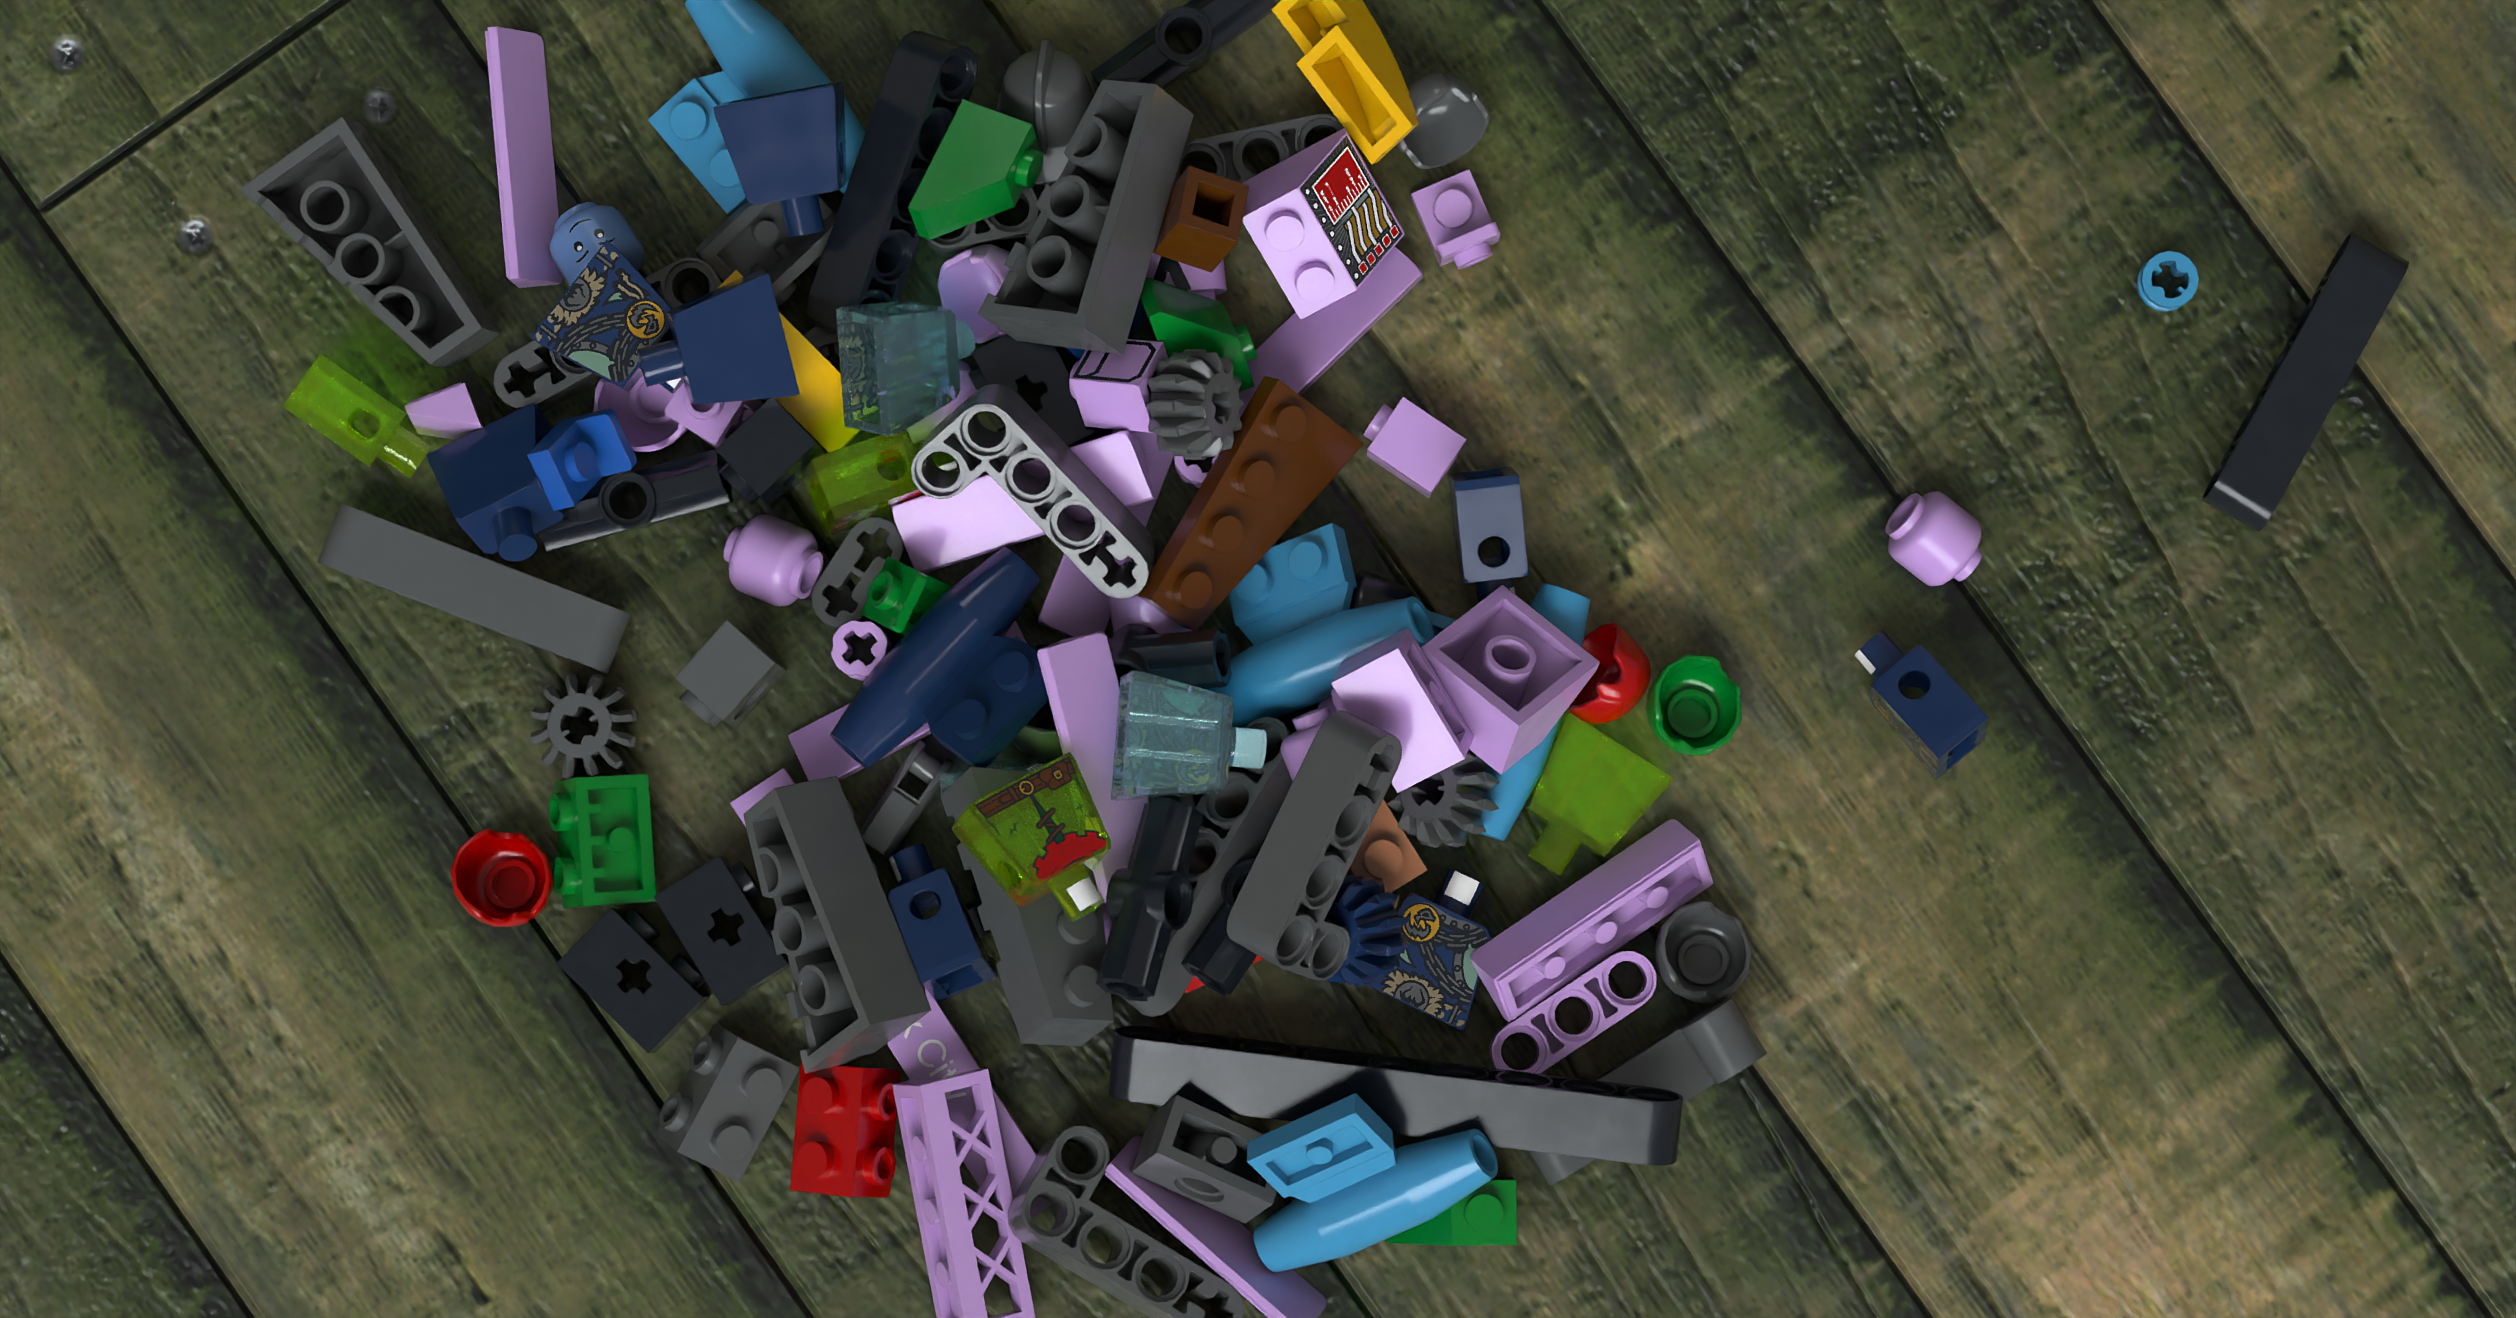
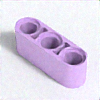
M1620 951L1605 957L1515 1020L1503 1025L1493 1035L1489 1045V1057L1493 1067L1496 1069L1542 1073L1645 1004L1652 997L1656 988V972L1652 963L1644 955L1634 951ZM1622 961L1635 964L1643 976V984L1640 991L1628 999L1616 996L1608 984V976L1611 969ZM1568 997L1581 999L1590 1011V1019L1587 1026L1576 1034L1563 1032L1555 1021L1557 1005ZM1516 1032H1523L1529 1035L1537 1047V1055L1534 1062L1522 1070L1509 1068L1501 1056V1047L1504 1040Z

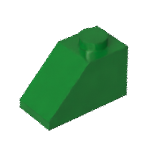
M963 99L908 207L918 235L931 240L1015 207L1024 187L1031 188L1036 183L1043 165L1044 156L1040 150L1033 125Z
M1149 277L1145 278L1140 299L1154 339L1157 342L1164 343L1168 358L1171 357L1173 352H1183L1185 349H1205L1206 352H1216L1218 357L1231 359L1233 375L1240 377L1242 381L1238 392L1255 386L1247 362L1258 357L1244 322L1233 326L1223 302Z
M1494 1177L1437 1217L1385 1239V1243L1445 1246L1517 1245L1516 1179L1513 1177Z

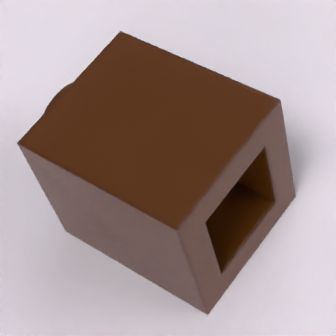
M1189 166L1172 187L1153 253L1212 273L1239 241L1249 186Z

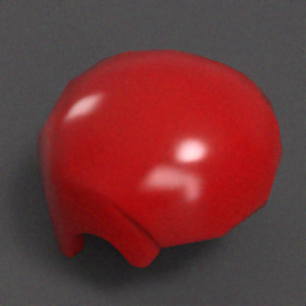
M1616 622L1600 625L1585 636L1582 648L1600 663L1596 672L1567 709L1577 720L1584 724L1600 725L1621 718L1635 707L1649 686L1651 668L1648 657L1634 638Z
M489 828L477 832L458 847L450 869L454 894L466 912L479 922L493 927H515L527 924L530 919H535L547 907L554 886L549 857L533 840H530L528 836L521 832H498Z

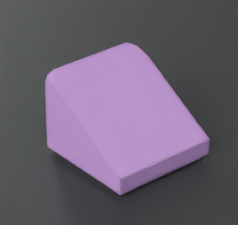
M457 383L407 402V405H405L406 412L414 428L421 435L458 440L483 427L475 403L465 383Z

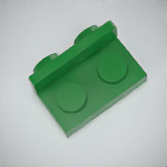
M648 774L577 777L556 781L555 793H552L549 799L548 816L552 830L558 832L559 857H556L554 860L552 874L554 889L558 895H562L563 908L656 902L654 896H656Z

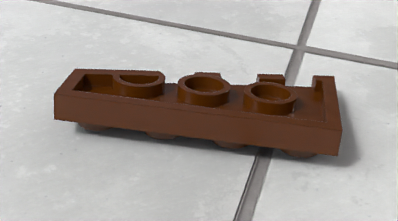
M1268 376L1263 377L1240 417L1242 429L1233 432L1234 442L1232 448L1221 450L1151 571L1146 585L1138 594V597L1183 628L1196 631L1364 445L1279 379Z

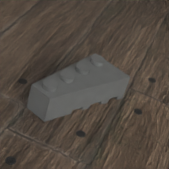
M340 117L239 189L255 205L260 206L279 223V227L295 242L302 244L326 266V270L343 286L348 287L362 299L377 317L430 365L452 369L502 334L364 124Z

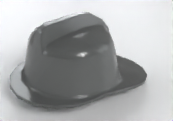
M1042 39L1038 50H1032L1020 55L1009 65L1003 78L996 108L997 112L1033 125L1040 150L1044 156L1042 169L1035 183L1037 185L1054 183L1059 179L1069 160L1065 156L1064 151L1098 89V84L1089 71L1082 68L1073 56L1061 50H1055L1050 39Z

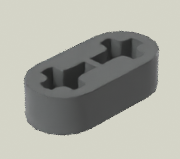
M871 517L858 522L850 530L820 576L812 592V606L816 616L827 626L839 629L850 621L862 622L866 618L860 613L868 599L869 586L874 577L881 572L886 560L876 557L865 573L857 569L866 554L865 548L860 544V540L865 534L876 537L881 530L888 532L890 535L886 540V544L893 551L890 557L902 563L905 555V545L898 528L892 522L880 517ZM853 574L860 578L851 595L853 600L858 603L856 610L852 614L842 610L836 617L829 615L828 612L831 609L832 603L825 597L827 590L830 587L842 590Z

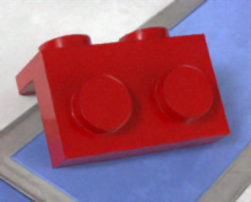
M801 1062L790 1191L845 1197L887 1198L890 1195L891 1180L896 1168L894 1142L896 1117L898 1114L892 1084L899 1083V1070L838 1065L805 1074L803 1063Z

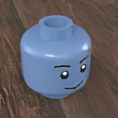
M585 202L572 207L556 221L549 248L551 257L569 286L572 285L606 240L621 251L639 271L644 260L643 247L623 214L616 208L609 205H597L594 202Z

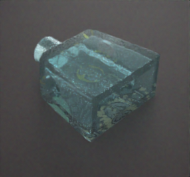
M896 301L844 306L836 309L845 427L892 437L957 398L961 390L959 360L972 354L971 352L975 349V337L973 331L965 322L956 320V315L950 308L915 301Z
M1131 671L1120 677L1111 800L1125 801L1151 799L1152 797L1202 795L1225 790L1228 783L1229 766L1255 769L1263 767L1267 747L1266 732L1259 729L1232 727L1234 702L1233 698L1228 695L1145 672Z

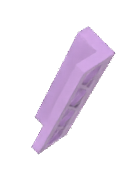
M979 1068L935 1080L912 1079L892 1084L936 1318H1036L1022 1244L1012 1233L1008 1224V1210L1013 1196L989 1070ZM971 1086L976 1111L964 1130L950 1120L945 1093ZM979 1132L981 1135L982 1142L976 1138ZM953 1136L956 1137L957 1139H959V1141L957 1142L956 1146H955V1143H954V1138H953ZM970 1148L985 1158L988 1172L977 1193L962 1183L959 1169ZM991 1195L993 1198L994 1205L988 1202ZM965 1199L968 1200L969 1202H971V1204L969 1205L968 1209H967V1206H966V1201H965ZM982 1211L997 1221L1000 1235L989 1256L974 1247L971 1232ZM1003 1259L1005 1261L1006 1268L1000 1265ZM977 1262L980 1263L981 1265H983V1267H982V1269L980 1270V1272H979V1269H978V1264H977ZM994 1274L1009 1283L1014 1310L988 1317L983 1294Z

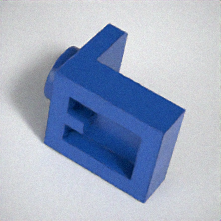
M604 409L560 420L527 454L553 511L575 506L602 477L629 471L637 463L633 449L615 411L612 409Z

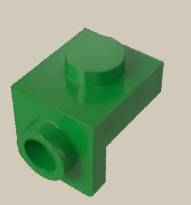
M887 557L881 572L874 577L869 586L868 599L860 614L904 635L939 596L951 586L891 557Z

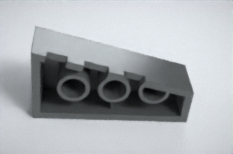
M1103 79L1064 151L1065 156L1069 160L1063 172L1052 186L1046 184L1035 205L1041 213L1025 243L1015 242L1004 263L1010 271L996 296L988 293L977 314L1016 341L1123 355L1194 115L1157 84Z
M970 767L940 795L947 817L954 816L958 828L982 815L975 806L976 804L1036 772ZM1068 783L1054 791L1051 790L1050 800L1042 803L1045 805L1042 806L1047 812L1052 807L1056 809L1051 818L1056 825L1065 823L1066 827L1062 830L1064 834L1077 831L1078 835H1084L1078 811L1075 810L1077 807L1071 784ZM1036 807L998 826L996 829L999 834L995 829L984 833L980 841L979 837L971 840L970 842L975 844L976 848L981 849L978 851L982 857L961 835L962 842L957 848L964 870L972 871L982 904L977 909L984 931L990 930L992 932L1001 959L996 964L1021 1043L1081 1047L1114 1021L1111 993H1106L1096 984L1106 948L1102 900L1080 911L1066 890L1077 882L1089 878L1098 891L1089 855L1080 860L1087 864L1084 872L1028 902L1023 903L1017 900L1018 893L1013 890L1018 879L1024 881L1027 877L1024 871L1033 865L1037 855L1043 857L1046 853L1043 847L1047 844L1046 839L1049 833L1045 825L1041 829H1037L1036 824L1041 818ZM1024 821L1015 826L1017 833L1014 830L1012 836L1009 830L1013 826V823L1015 824L1017 822ZM1030 832H1044V833H1035V834L1024 835V836H1021V837H1018V838H1015V839H1013V840H1010V841L1006 842L1007 840H1009V839H1011V838H1013V837H1015V836H1017V835H1020V834L1030 833ZM1007 857H1008L1007 863H1008L1009 865H1006V864L1003 862V860L1005 861V859H1006ZM1002 866H1004L1005 868H1007V869H1008L1009 871H1011L1012 873L1008 872V875H1007V873H1006L1007 870L1004 869ZM1066 868L1061 871L1066 875Z
M837 776L774 788L746 811L743 816L762 896L774 898L777 909L774 930L771 931L776 954L785 953L788 955L796 991L787 993L786 996L792 1020L803 1018L810 1047L800 1051L806 1074L868 1058L929 1013L931 1007L926 997L925 987L916 973L896 918L893 916L878 879L875 863L869 857L854 820L853 809L845 798Z

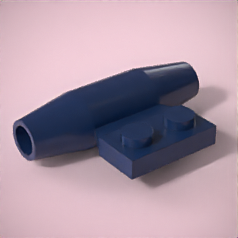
M1002 547L942 593L872 669L830 733L832 739L857 763L869 769L928 723L929 731L936 740L970 767L987 768L1049 700L1037 656L1038 651L1017 636L1014 638L1005 637L1040 583L1038 575L1010 549Z

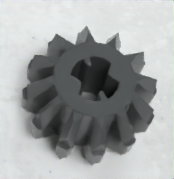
M1185 349L1183 352H1173L1170 358L1158 360L1156 367L1157 377L1148 379L1151 397L1145 406L1151 412L1148 431L1157 434L1159 450L1169 451L1174 456H1184L1185 459L1205 460L1206 457H1217L1221 450L1231 449L1234 442L1233 432L1242 429L1239 410L1245 404L1239 399L1238 391L1242 381L1240 377L1233 375L1231 359L1218 357L1216 352H1206L1205 349Z
M575 673L566 675L565 684L568 692L566 697L554 686L547 685L543 689V693L554 704L551 712L541 707H532L530 711V716L534 719L548 722L547 729L537 730L529 734L530 742L535 745L553 743L543 753L540 759L541 763L546 767H551L565 757L562 777L566 779L576 778L582 761L584 762L588 777L602 776L599 759L601 757L615 769L623 767L625 762L613 749L616 743H620L626 747H635L638 741L637 737L620 732V725L631 724L638 720L637 711L633 709L614 711L625 700L627 692L621 687H616L602 698L605 689V677L599 674H593L588 682L585 694L582 681ZM587 710H592L594 715L589 720L599 724L598 732L595 737L585 735L581 744H576L574 739L578 734L569 730L570 722L573 718L583 719Z
M1469 749L1465 759L1401 791L1387 805L1394 812L1402 813L1398 827L1406 834L1417 836V840H1420L1421 844L1434 848L1444 844L1452 847L1466 846L1468 832L1476 835L1486 832L1481 818L1482 813L1499 809L1494 801L1486 798V792L1493 789L1500 781L1493 774L1484 772L1487 763Z

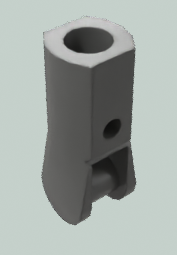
M921 740L908 755L859 828L862 840L888 858L897 852L954 765L949 759L942 763L924 751L927 744ZM910 772L929 784L919 800L900 788Z

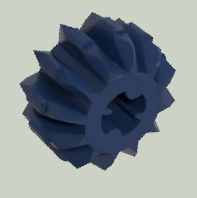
M1353 874L1345 876L1326 915V919L1348 931L1350 945L1345 962L1340 970L1328 979V982H1347L1348 985L1356 984V986H1363L1375 983L1376 979L1382 978L1383 975H1388L1400 967L1398 954L1411 946L1401 934V928L1410 919L1398 915L1396 907L1400 894L1385 892L1382 879L1363 878L1362 876L1355 877Z

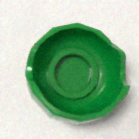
M1685 654L1664 666L1648 688L1645 706L1648 723L1660 741L1676 753L1688 755L1689 757L1706 756L1729 743L1741 723V698L1739 697L1741 687L1721 668L1719 659L1709 655Z

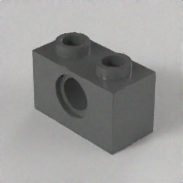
M726 620L677 674L675 679L687 689L679 699L703 721L716 727L722 720L737 728L786 674L787 670L740 628Z
M1178 1095L1174 1096L1150 1115L1131 1173L1243 1223H1247L1273 1205L1277 1193L1247 1162V1143L1264 1134Z

